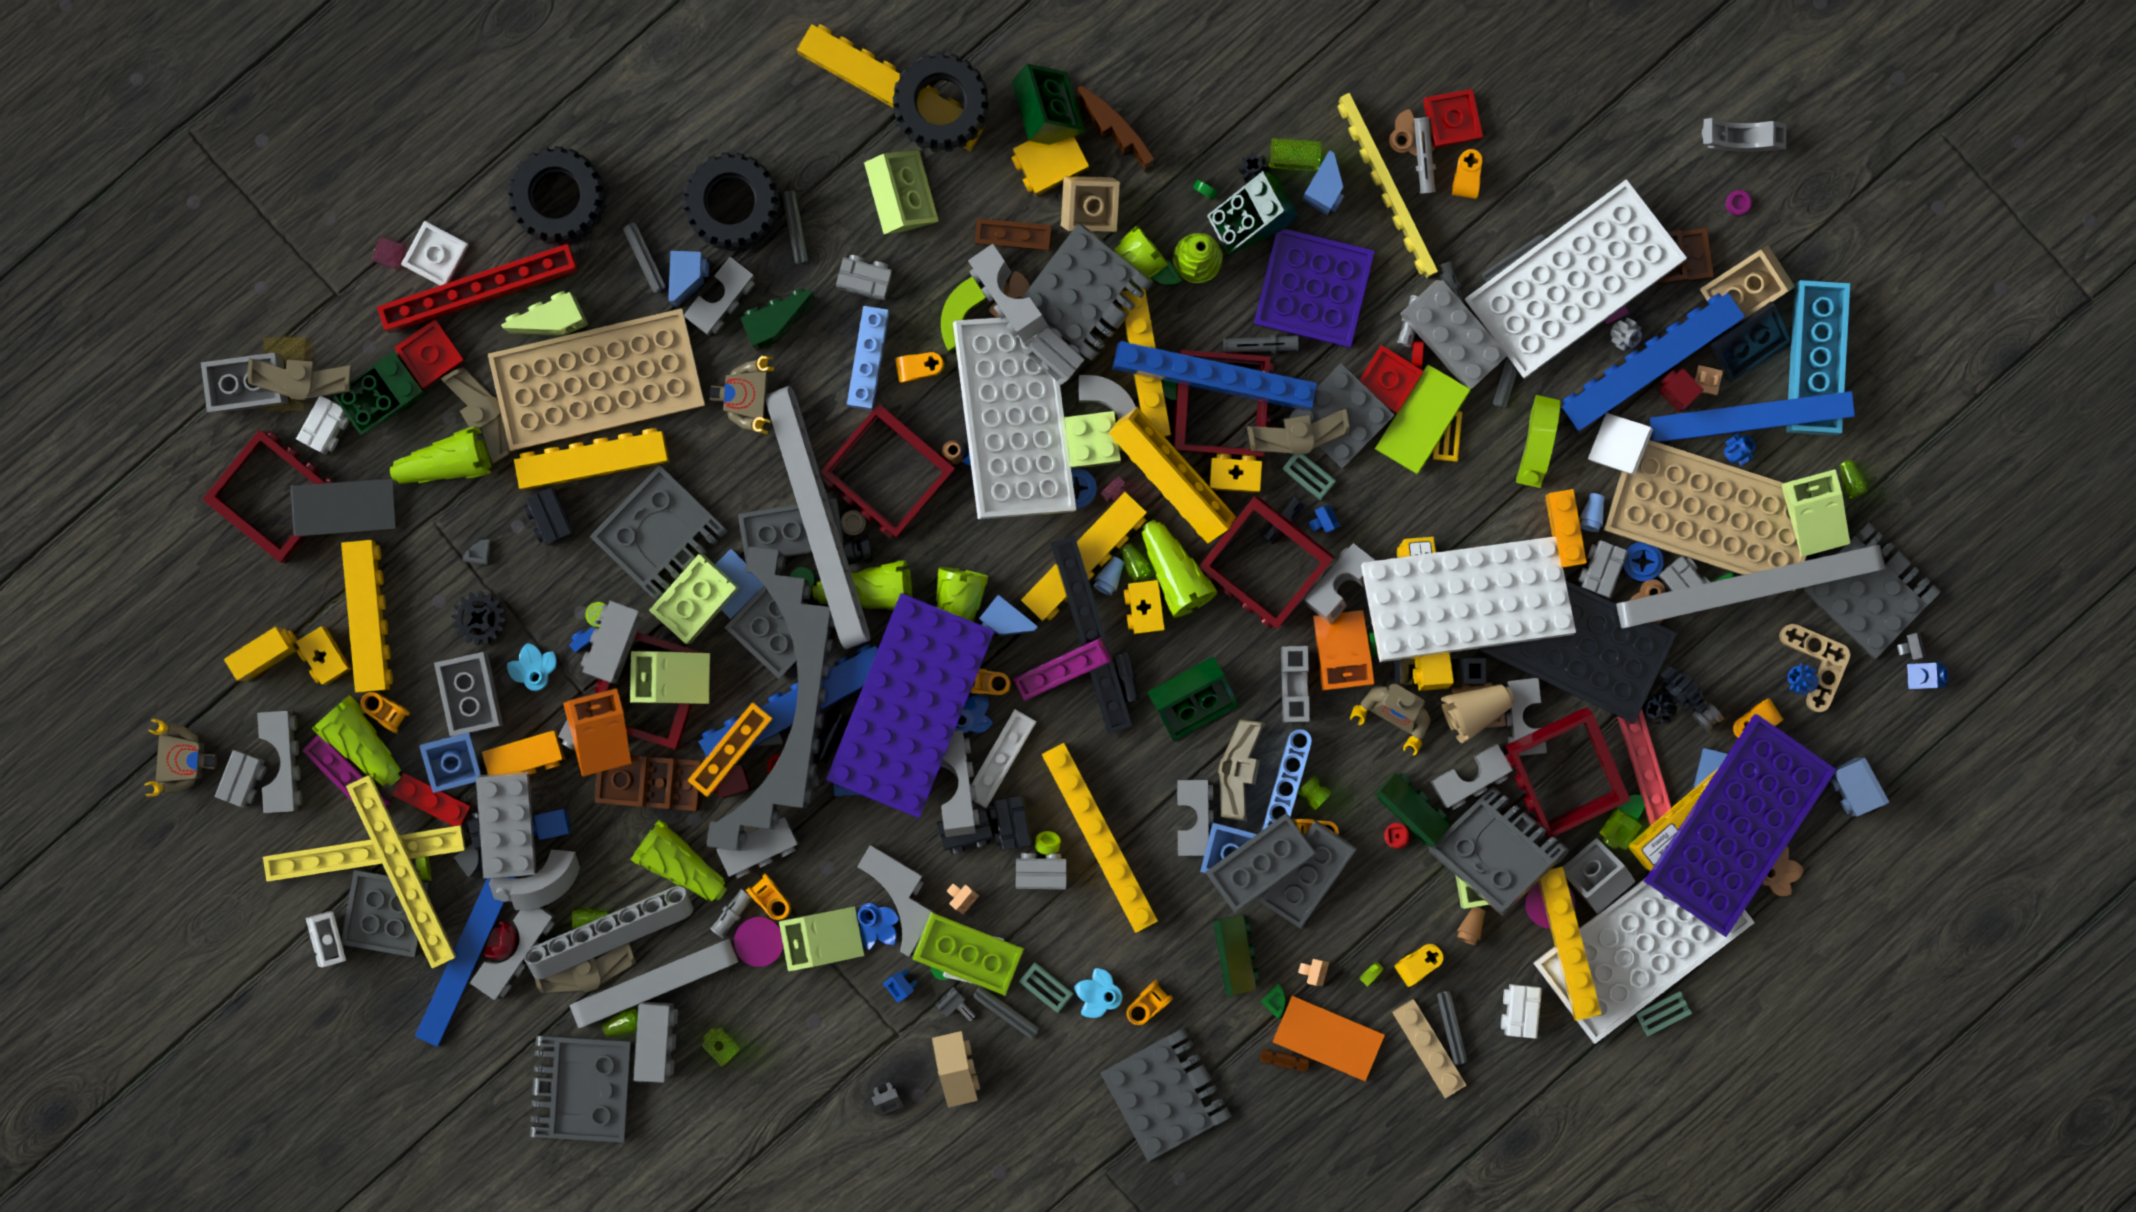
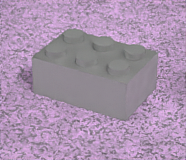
M267 353L201 362L207 412L218 414L289 404L288 396L248 384L247 378L249 358L284 369L282 354Z
M609 601L608 605L604 604L599 616L602 619L599 629H594L590 639L593 646L590 653L586 652L582 659L581 666L584 667L583 672L617 684L644 613Z
M481 652L434 663L450 737L504 726L488 653Z
M644 1001L639 1004L634 1081L664 1083L674 1074L675 1060L671 1059V1051L676 1048V1034H672L673 1026L678 1022V1009H674V1003Z

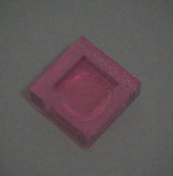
M379 237L372 261L397 269L405 246Z
M1118 476L1100 495L1107 502L1111 498L1116 501L1125 492L1122 488L1125 482Z

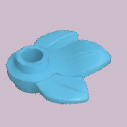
M527 643L520 651L519 661L508 662L507 670L514 681L524 683L531 691H540L547 686L549 681L548 675L555 670L557 660L553 651L542 655L536 646ZM538 674L539 679L533 682L532 677Z
M1099 968L1094 969L1093 980H1083L1074 987L1078 997L1085 1001L1081 1014L1089 1018L1103 1016L1107 1009H1116L1123 1000L1122 991L1118 986L1114 985L1111 974ZM1108 992L1113 994V1000L1111 1002L1107 1001L1106 995Z

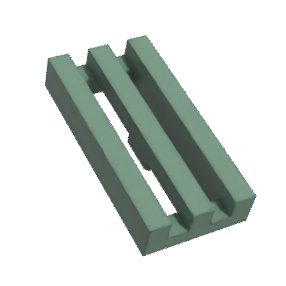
M1294 454L1282 468L1285 473L1319 501L1336 482V480L1304 454ZM1300 458L1329 483L1324 485L1295 460ZM1293 465L1297 470L1304 474L1314 484L1321 488V493L1315 490L1311 485H1309L1305 480L1298 476L1289 467Z
M1036 962L1033 963L1019 981L1057 1013L1060 1012L1074 994ZM1037 970L1063 991L1066 996L1064 998L1034 975L1033 972ZM1030 977L1060 1002L1059 1005L1054 1004L1026 980Z
M1677 991L1635 1013L1647 1037L1692 1014L1681 991ZM1678 999L1679 1003L1646 1020L1643 1019L1642 1016ZM1683 1008L1684 1011L1648 1029L1647 1025Z

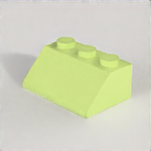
M919 150L885 153L864 162L884 234L904 232L939 222Z

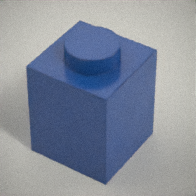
M567 809L534 815V836H538L539 840L572 833Z

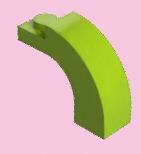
M973 276L960 284L950 294L942 311L941 333L949 353L956 349L953 322L964 320L972 309L986 301L985 295Z
M1539 395L1535 396L1530 413L1526 446L1516 477V483L1541 488L1554 446L1559 420L1560 400Z

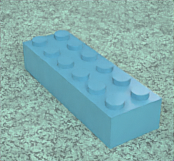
M1800 280L1794 284L1788 400L1843 393L1845 389L1850 283ZM1843 419L1791 425L1786 427V433L1836 436L1842 433Z

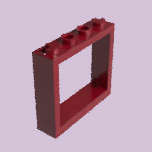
M1180 350L1179 354L1225 364L1260 366L1259 371L1274 374V363H1270V357L1189 350ZM1177 383L1172 446L1178 452L1211 455L1228 454L1238 457H1264V452L1251 451V449L1185 444L1189 386ZM1257 400L1256 427L1270 428L1271 413H1267V402Z
M878 404L820 473L824 475L822 481L832 490L836 486L843 492L841 497L851 506L854 503L862 508L859 513L871 522L875 519L879 522L881 526L878 529L890 538L894 535L898 538L955 472V468ZM878 419H881L943 472L896 527L833 474V471Z
M258 430L202 500L278 562L285 564L308 535L294 536L293 533L281 548L218 497L219 494L262 442L314 484L333 483V481L328 477L322 479L317 475L319 470L308 461L305 464L298 459L300 454L290 446L284 448L278 443L280 438L270 430L267 433Z
M1255 495L1199 568L1209 581L1213 582L1215 580L1221 584L1222 587L1220 589L1229 597L1235 595L1242 601L1240 605L1250 613L1255 611L1261 616L1260 621L1269 628L1274 626L1278 629L1335 556L1258 495ZM1253 510L1257 511L1321 562L1278 617L1210 565Z
M639 632L636 633L634 638L674 652L703 653ZM599 678L595 693L609 691L611 682ZM679 703L668 739L625 726L626 733L672 749H678L692 703Z
M1587 707L1505 745L1508 751L1505 758L1510 768L1515 767L1518 774L1514 777L1519 789H1524L1526 792L1525 804L1529 811H1534L1536 815L1534 820L1538 823L1537 829L1543 827L1546 830L1545 835L1548 839L1630 801L1596 718ZM1583 724L1612 791L1547 821L1519 754Z

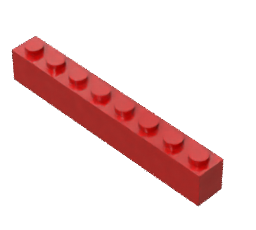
M565 244L377 306L384 330L391 334L578 272L579 269L572 248Z

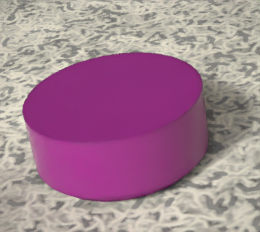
M1743 190L1733 191L1726 198V209L1732 215H1744L1752 205L1750 195Z

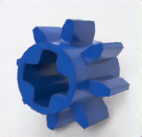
M1737 433L1725 441L1727 447H1725L1724 453L1731 463L1739 462L1742 466L1755 457L1752 452L1756 450V446L1749 436L1744 435L1741 437L1740 433Z
M1803 663L1793 667L1788 673L1787 680L1792 684L1790 690L1804 696L1807 695V692H1813L1819 683V678L1814 675L1817 669Z

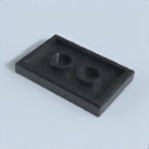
M1770 301L1711 342L1710 346L1725 378L1731 383L1790 342L1791 338L1775 304Z

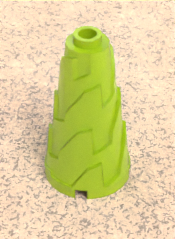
M1136 226L1120 241L1121 243L1114 250L1150 278L1168 264L1150 239L1145 237L1146 234L1139 226Z
M1193 233L1180 240L1174 249V268L1178 275L1189 283L1201 284L1210 281L1218 274L1222 266V250L1218 243L1207 234Z
M477 426L453 433V436L432 443L433 445L411 452V455L394 461L393 466L390 467L393 481H397L399 484L411 482L424 483L440 479L447 480L462 477L468 479L490 474L491 471L488 469L491 468V459L485 439L479 440L477 435L482 434V431Z
M1152 520L1142 527L1144 531L1141 534L1148 550L1147 554L1157 573L1156 578L1174 618L1193 612L1192 608L1196 606L1198 608L1202 607L1217 595L1214 585L1203 574L1194 559L1188 556L1178 540L1173 538L1164 524L1162 525L1161 522L1157 523L1156 520Z
M897 561L851 573L862 608L894 610L900 593L912 597L910 569L903 570V567L908 565L907 561ZM818 581L817 586H813L814 601L818 600L820 605H828L822 582Z
M939 567L936 594L937 607L974 622L977 610L981 606L988 576L969 570L960 571L957 568Z
M349 695L312 729L328 745H333L345 758L352 760L366 775L370 774L382 786L388 784L391 787L401 778L398 774L401 769L391 757L389 749L377 736V731L363 715L365 712Z
M661 819L656 822L654 829L650 830L635 851L634 856L630 859L635 864L641 865L651 872L691 890L707 901H713L714 898L719 901L727 890L724 887V878L710 868Z

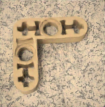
M1786 625L1779 634L1781 642L1792 649L1822 661L1816 674L1819 678L1818 686L1823 689H1830L1829 694L1824 692L1821 700L1825 701L1824 705L1815 707L1816 702L1812 699L1813 697H1818L1821 693V690L1817 689L1808 693L1806 703L1810 710L1823 712L1829 708L1850 659V651L1845 645L1799 625ZM1794 629L1795 635L1799 637H1804V633H1806L1807 636L1803 640L1802 647H1799L1801 641L1797 639L1789 642V637L1785 635L1786 631ZM1817 638L1820 640L1821 649L1818 652H1812L1808 648L1810 639ZM1827 643L1830 644L1828 649L1832 651H1837L1840 648L1841 654L1844 655L1843 659L1834 661L1835 656L1830 653H1826L1825 657H1823L1822 654L1826 651ZM1825 671H1831L1835 676V680L1831 685H1826L1822 682L1821 677Z

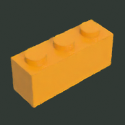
M1574 489L1548 493L1545 495L1552 537L1556 539L1561 568L1586 564Z
M556 730L482 752L488 774L529 771V775L537 773L535 768L545 766L546 770L561 766L559 761L565 760L558 731Z

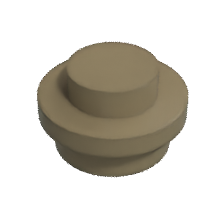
M851 510L842 516L841 527L845 533L858 535L865 529L866 520L859 511Z

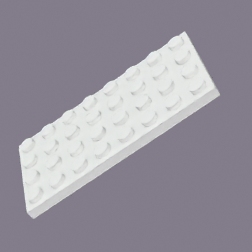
M1626 179L1466 297L1465 302L1490 335L1508 354L1509 360L1525 379L1682 264L1687 258Z
M1006 317L1003 319L988 318L954 321L953 328L978 519L1076 511L1060 384L1024 353V350L1038 333L1023 343L1019 335L1013 337L1008 330L1006 324L1009 321Z
M1555 537L1364 562L1361 565L1380 662L1570 636L1576 633L1563 567L1561 568Z
M1644 878L1579 928L1601 1015L1577 1020V1022L1591 1041L1596 1044L1753 925L1755 922L1744 910L1728 936L1724 937L1644 882L1646 878ZM1554 946L1533 962V964L1573 1015Z

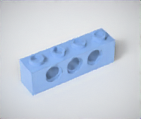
M863 306L847 400L848 407L869 411L874 409L889 319V311L886 309Z

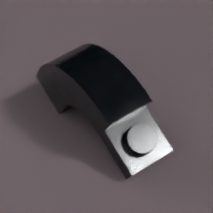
M1486 658L1450 659L1453 684H1486ZM1415 659L1395 660V684L1418 685L1414 683L1413 670L1416 669Z

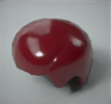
M499 922L502 927H493L486 945L485 957L504 960L515 951L518 939L516 929L511 924Z

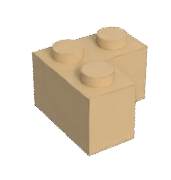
M962 1031L932 1038L938 1073L948 1108L978 1101L976 1090H980L977 1075L972 1076V1074H976L973 1059L968 1060V1055H972L969 1040L964 1041Z

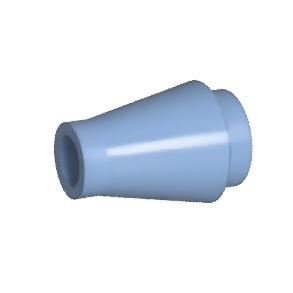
M1595 493L1590 494L1589 500L1579 518L1581 529L1599 532L1600 527L1603 526L1604 496Z
M1112 556L1107 565L1094 579V588L1106 595H1112L1113 591H1117L1125 563L1119 558Z

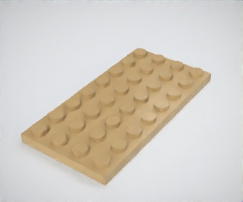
M683 309L489 353V363L509 450L516 451L704 407L705 402L686 320L683 316Z
M1651 440L1648 441L1636 474L1632 475L1621 472L1603 531L1645 543L1680 556L1689 557L1740 575L1804 562L1806 556L1801 557L1781 486L1784 483Z

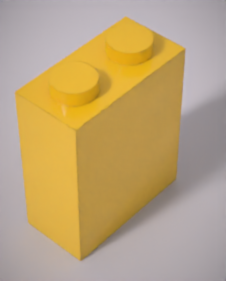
M1075 137L1051 145L1027 141L1013 148L1014 156L1011 159L1017 170L1022 169L1026 177L1022 180L1027 191H1033L1035 196L1062 184L1064 176L1076 177L1089 170V165Z
M274 627L226 657L224 661L237 681L248 682L296 652V641L298 640L291 630L287 631L285 628Z

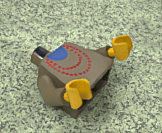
M761 356L758 360L746 362L733 369L731 374L726 376L725 386L710 387V400L724 401L723 411L728 413V418L742 429L753 430L763 434L768 433V431L763 430V424L771 422L765 419V395L767 394L768 374L762 371H774V367L767 366L768 360L773 359V357Z
M1397 684L1387 687L1375 686L1362 700L1361 705H1356L1353 708L1350 720L1354 716L1361 717L1358 725H1362L1365 722L1367 710L1412 734L1413 736L1409 737L1403 746V750L1405 751L1408 746H1412L1415 749L1413 756L1417 754L1422 746L1420 739H1423L1431 721L1428 712L1424 709L1425 701Z
M158 719L151 720L152 722L159 723V728L156 731L149 730V732L159 735L156 782L151 781L144 784L154 787L153 793L145 794L147 797L157 796L159 793H180L193 786L196 779L202 778L203 769H216L217 755L205 754L204 743L199 742L196 734L182 725L164 723Z

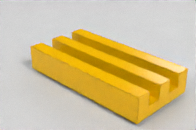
M1458 411L1455 416L1453 456L1448 455L1450 424L1444 435L1443 455L1439 454V441L1433 451L1432 460L1458 462L1462 412Z

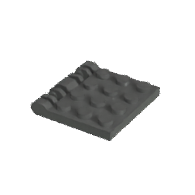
M1078 223L1021 299L1030 297L1048 326L1057 329L1062 334V337L1076 346L1084 356L1094 361L1100 353L1097 348L1103 349L1105 343L1091 331L1096 326L1103 334L1112 337L1114 330L1100 319L1103 317L1105 321L1118 329L1129 314L1114 301L1117 299L1127 309L1133 310L1135 307L1133 301L1121 292L1126 287L1133 295L1142 298L1144 292L1137 285L1144 290H1148L1153 284V280L1088 228Z
M659 465L593 532L590 538L653 599L658 601L664 593L652 581L655 579L667 591L671 585L662 579L659 574L666 568L674 579L681 575L669 563L674 560L685 570L696 558L686 548L688 544L693 546L700 554L705 555L707 553L705 548L693 538L701 532L710 544L715 545L718 541L704 527L708 525L720 538L728 530Z
M1867 522L1850 539V544L1844 545L1837 554L1874 546L1881 540L1883 535L1880 532L1876 533L1864 545L1863 542L1876 530L1870 522ZM1889 543L1881 549L1883 558L1894 548V545ZM1899 550L1884 563L1885 569L1812 585L1802 589L1873 659H1876L1941 592L1933 584L1920 597L1918 596L1930 583L1927 577L1922 579L1911 590L1906 584L1918 574L1919 569L1913 567L1900 579L1898 576L1911 562Z
M1493 786L1440 837L1433 847H1429V852L1503 916L1554 865L1565 858L1569 849L1562 843L1557 845L1558 840L1554 837L1550 838L1541 848L1538 847L1536 844L1545 836L1546 830L1540 827L1535 831L1538 823L1526 812L1519 815L1521 808L1516 805L1502 816L1500 812L1508 805L1510 799L1502 796L1503 793Z
M1184 1027L1100 1072L1148 1162L1232 1116L1227 1107L1210 1116L1208 1115L1209 1112L1225 1103L1223 1099H1216L1211 1104L1203 1106L1200 1099L1215 1093L1217 1090L1215 1084L1196 1093V1088L1212 1080L1204 1064L1185 1072L1184 1068L1201 1059L1199 1054L1192 1055L1181 1063L1176 1054L1187 1051L1193 1046L1192 1041L1189 1040L1174 1049L1172 1048V1045L1188 1037Z
M536 1035L535 1046L554 1047V1051L535 1050V1056L541 1058L554 1057L553 1066L536 1065L534 1066V1071L553 1073V1078L533 1077L532 1095L551 1096V1101L532 1100V1106L535 1108H550V1117L542 1115L531 1116L530 1122L548 1123L549 1127L530 1126L529 1136L624 1143L632 1041Z

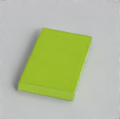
M1427 365L1375 450L1419 475L1471 390Z
M931 912L912 959L1006 996L1024 949Z

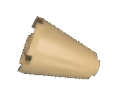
M1496 685L1446 695L1441 698V701L1446 702L1442 704V709L1451 730L1456 729L1460 735L1455 737L1460 743H1464L1512 708L1514 696L1509 687L1505 688L1503 685Z

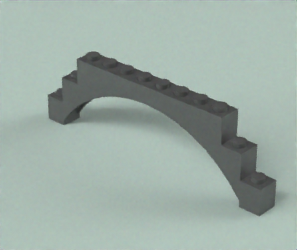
M749 547L745 571L749 574H754L773 597L787 623L793 640L798 670V697L793 725L784 750L761 786L736 810L717 822L710 821L707 839L708 847L741 851V847L745 846L747 840V831H744V826L774 830V826L778 825L780 819V810H777V805L807 809V805L811 804L813 799V789H810L811 779L815 778L817 765L813 762L814 755L818 754L820 748V739H817L818 728L821 729L823 726L824 715L820 712L821 705L825 704L827 698V689H824L825 679H828L831 666L827 662L828 654H832L834 648V639H831L832 629L836 627L829 607L806 604V600H810L811 597L809 581L803 578L780 576V572H783L785 569V557H782L783 553L779 550Z

